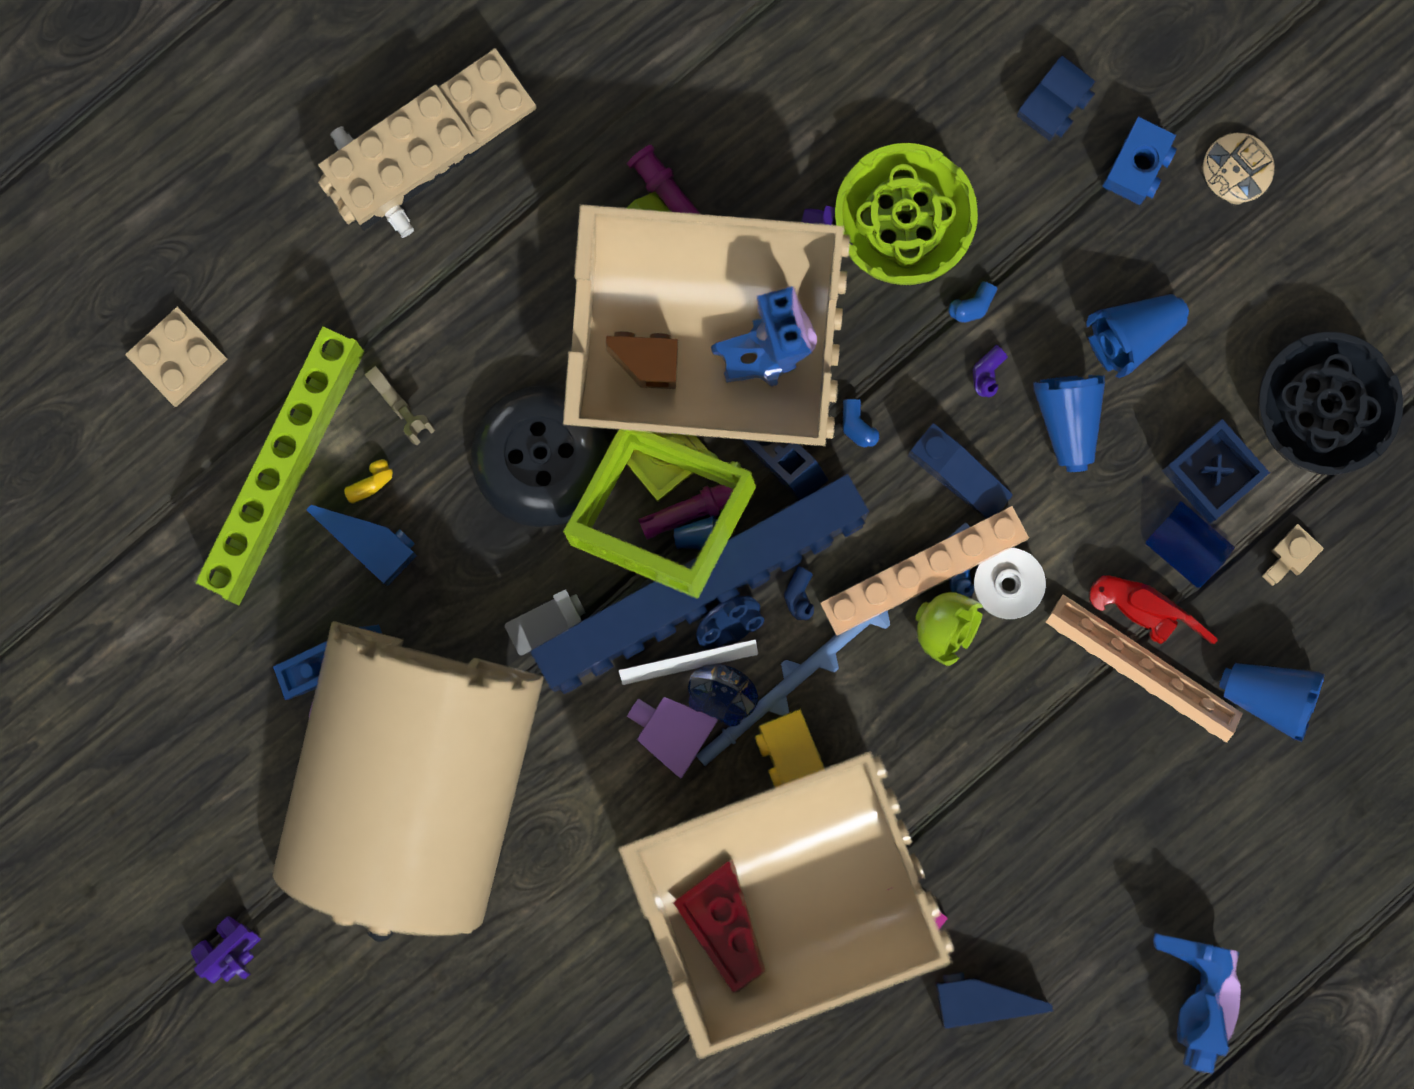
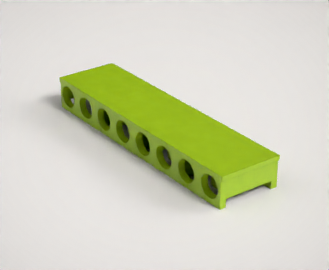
M322 327L195 583L222 595V598L240 605L365 352L355 339H349L326 327ZM330 339L325 351L322 352L323 344ZM307 376L311 377L308 384L306 383ZM292 408L295 409L293 416L290 415ZM276 440L279 441L277 448L274 447ZM260 472L263 473L261 480L258 479ZM244 504L247 505L245 512L242 511ZM228 537L232 538L229 545L226 544ZM214 569L216 571L210 581L209 574Z

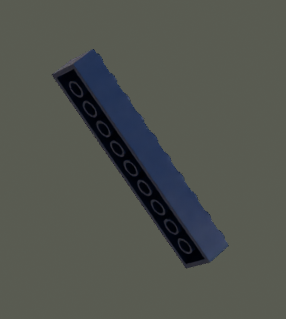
M847 474L728 540L698 599L655 581L532 649L530 652L551 690L554 692L561 690L563 694H566L581 686L580 678L592 672L597 677L614 667L611 662L612 660L623 654L626 659H629L644 651L643 643L655 637L660 642L676 633L675 625L687 620L690 625L708 614L707 607L716 602L721 604L729 599L739 597L738 590L749 585L753 590L770 580V572L780 567L782 572H785L801 563L803 559L801 555L810 550L814 555L822 552L833 545V537L843 533L846 538L861 530L863 525L866 524L864 520L869 514V510ZM698 558L683 565V567L692 570Z

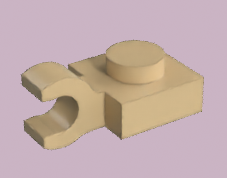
M1297 524L1271 550L1278 559L1262 577L1273 586L1289 570L1299 575L1324 548Z

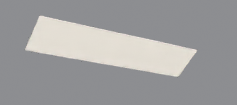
M756 639L619 670L622 685L758 655Z

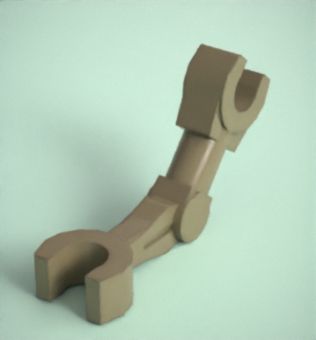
M376 366L365 374L400 419L404 418L406 420L404 433L413 444L418 445L421 443L417 438V434L421 430L428 429L431 434L435 431L434 425L425 415H412L411 408Z

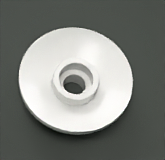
M1010 548L979 564L974 577V590L979 603L982 604L987 612L1002 619H1018L1030 614L1042 601L1046 588L1044 571L1039 562L1031 554L1017 548ZM1005 578H1010L1014 581L1015 587L1012 591L1003 589L1002 581Z

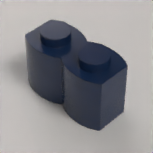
M1061 56L1019 109L1017 117L1049 141L1056 134L1061 138L1074 122L1070 115L1077 107L1084 110L1096 94L1091 90L1095 80Z

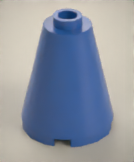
M1173 294L1098 310L1090 314L1086 322L1087 327L1092 325L1094 335L1088 337L1090 345L1097 359L1108 372L1114 369L1118 372L1115 377H1124L1133 372L1186 326L1189 309L1183 299L1177 298Z
M1088 375V379L1078 376H1067L1033 382V389L1058 465L1066 466V472L1088 470L1087 464L1095 462L1105 375Z
M1235 663L1233 669L1225 668L1219 688L1225 690L1224 697L1292 739L1302 742L1309 726L1307 722H1309L1314 712L1325 674L1317 671Z

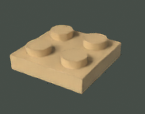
M178 307L125 354L174 407H177L227 360Z

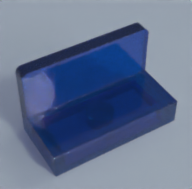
M1182 501L1176 505L1164 522L1146 541L1147 546L1197 588H1201L1235 549L1229 541Z

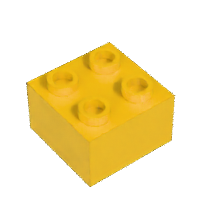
M801 710L759 726L760 734L755 736V740L762 757L769 755L774 768L768 770L775 789L825 770Z

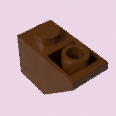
M626 331L615 332L614 336H606L607 352L640 388L676 389L678 339H671V335L665 333L650 334V338L635 337V333Z

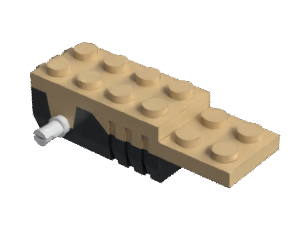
M495 48L441 86L437 87L435 84L355 140L352 139L349 133L347 134L342 126L335 129L330 135L335 140L334 144L339 151L318 164L323 172L318 183L324 192L331 197L339 209L338 212L348 225L357 222L364 231L380 219L386 217L395 231L398 230L401 237L404 238L411 234L414 228L410 225L409 218L401 208L402 204L435 183L437 178H442L451 172L450 169L458 167L465 162V159L471 158L480 152L479 148L537 109L536 105Z

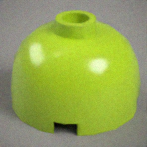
M946 592L935 597L930 603L924 602L916 614V621L919 622L917 626L918 641L924 652L946 666L957 662L960 657L956 656L955 653L961 645L967 649L978 631L983 614L977 611V609L982 608V604L956 592Z

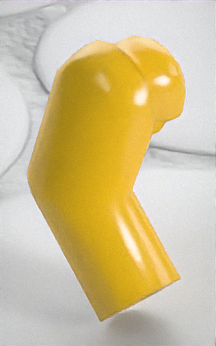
M381 459L371 463L369 470L372 476L344 489L345 496L350 503L353 504L374 495L391 480L393 472L392 469H389L386 460Z

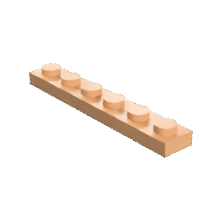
M1013 506L821 602L820 605L836 636L1028 540L1029 537Z
M1064 594L1061 596L1046 620L1047 624L1055 628L1060 634L1067 636L1085 648L1090 654L1097 656L1115 668L1120 674L1127 676L1144 687L1149 693L1156 695L1174 707L1179 713L1186 715L1204 727L1209 733L1216 735L1226 743L1233 736L1243 715L1242 712Z

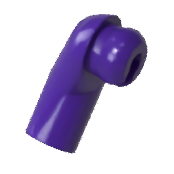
M995 345L973 366V387L977 394L983 397H992L997 393L998 384H996L995 369L1008 358L998 345Z

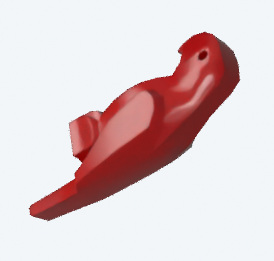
M1107 575L1100 576L1090 587L1089 601L1093 607L1104 611V606L1116 604L1118 609L1132 622L1149 629V636L1154 642L1162 644L1167 640L1177 627L1178 621L1176 619L1184 622L1209 643L1215 644L1217 642V638L1196 619L1152 586Z

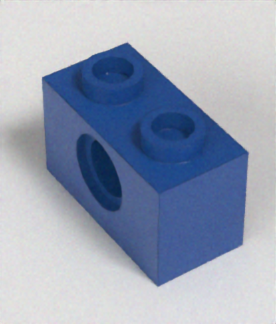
M1138 117L1102 187L1141 205L1146 196L1153 198L1162 180L1156 177L1161 165L1168 168L1176 153L1177 148L1171 146L1176 135ZM1134 157H1146L1150 161L1151 168L1147 170L1138 168L1134 163Z

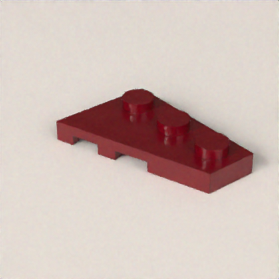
M729 860L675 900L673 904L731 991L737 993L765 973L766 970L734 861Z

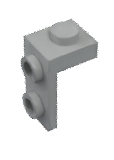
M565 589L553 595V600L505 624V628L519 655L530 652L532 649L582 622L580 616L586 612L577 594L570 597Z

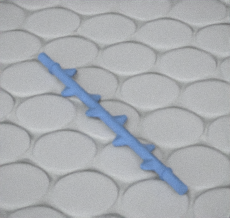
M964 523L948 538L960 533L961 531L969 528L970 526L967 523ZM888 611L838 636L835 634L802 664L788 660L783 661L781 666L784 680L760 699L747 715L741 716L732 713L734 723L726 730L723 728L721 730L722 733L701 750L696 757L706 766L731 743L734 745L736 743L735 740L768 711L781 716L787 715L789 709L786 696L818 668L836 672L839 669L836 653L869 624L884 629L890 626ZM731 705L732 712L738 714H745V712L736 705Z

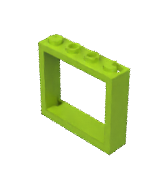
M619 429L563 532L571 546L698 599L756 486L750 471L741 468L738 462L732 461L728 464L718 460V457L708 450L699 449L696 451L688 448L683 441L673 436L663 438L656 435L655 432ZM634 449L734 489L692 570L592 529Z

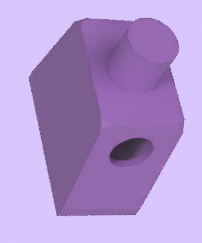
M665 697L657 709L638 698L627 715L628 718L644 727L637 740L681 779L718 721L710 715Z

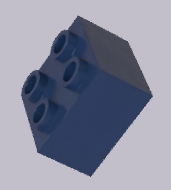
M1223 419L1211 427L1162 470L1208 524L1217 520L1270 473Z

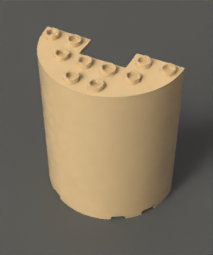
M580 205L572 350L569 352L563 425L825 446L826 438L833 439L835 417L828 416L829 402H836L838 381L831 380L830 371L831 366H838L839 344H833L834 330H841L843 309L836 308V300H838V294H844L846 289L847 272L840 271L841 256L848 257L850 235H843L844 226ZM794 286L799 303L815 330L817 337L815 349L811 354L798 361L795 369L784 373L778 379V385L771 387L762 379L756 378L726 383L724 377L726 363L722 357L713 355L711 346L715 343L747 334L752 330V321L758 318L761 319L758 312L757 296ZM626 331L635 333V337L650 338V334L665 333L671 335V339H678L676 389L640 388L607 352L606 336H614L615 332ZM746 353L741 357V361L745 364L753 363L757 359V355L754 353Z
M333 621L273 869L274 881L284 892L296 900L332 915L334 922L342 925H353L354 923L366 925L369 931L376 934L388 935L390 931L421 935L472 933V930L478 928L484 920L544 676L473 658L469 664L404 648L402 647L403 639Z
M867 753L619 848L645 918H649L673 981L672 989L699 1058L951 963L947 953L954 951L947 931L939 932L934 918L940 916L933 895L930 891L924 893L920 886L919 879L925 876L915 853L909 855L905 845L912 842L902 819L896 821L894 816L895 813L900 812V808L891 788L884 790L881 779L887 777L879 756L872 758L871 753ZM729 860L734 861L766 970L765 973L737 993L731 991L673 904L675 900Z

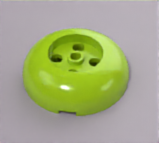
M914 143L891 144L865 155L845 176L838 191L835 206L836 226H844L843 235H850V242L853 244L849 243L848 256L870 276L898 285L925 283L942 276L952 269L968 250L975 234L978 218L975 193L963 170L943 156L942 152ZM915 194H925L928 197V203L922 207L918 206L913 201ZM881 196H890L893 200V206L889 209L881 208L878 203V199ZM900 214H908L911 218L910 222L902 223V219L898 220V216ZM926 227L931 231V238L928 241L917 238L916 232L919 228ZM885 230L893 231L896 234L895 242L891 244L883 242L881 239L882 232Z

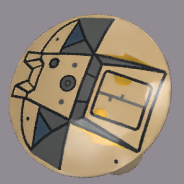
M1233 133L1221 137L1212 144L1206 153L1202 172L1207 184L1216 195L1232 204H1241L1242 202L1256 199L1267 190L1273 179L1274 162L1270 151L1259 139L1248 134Z

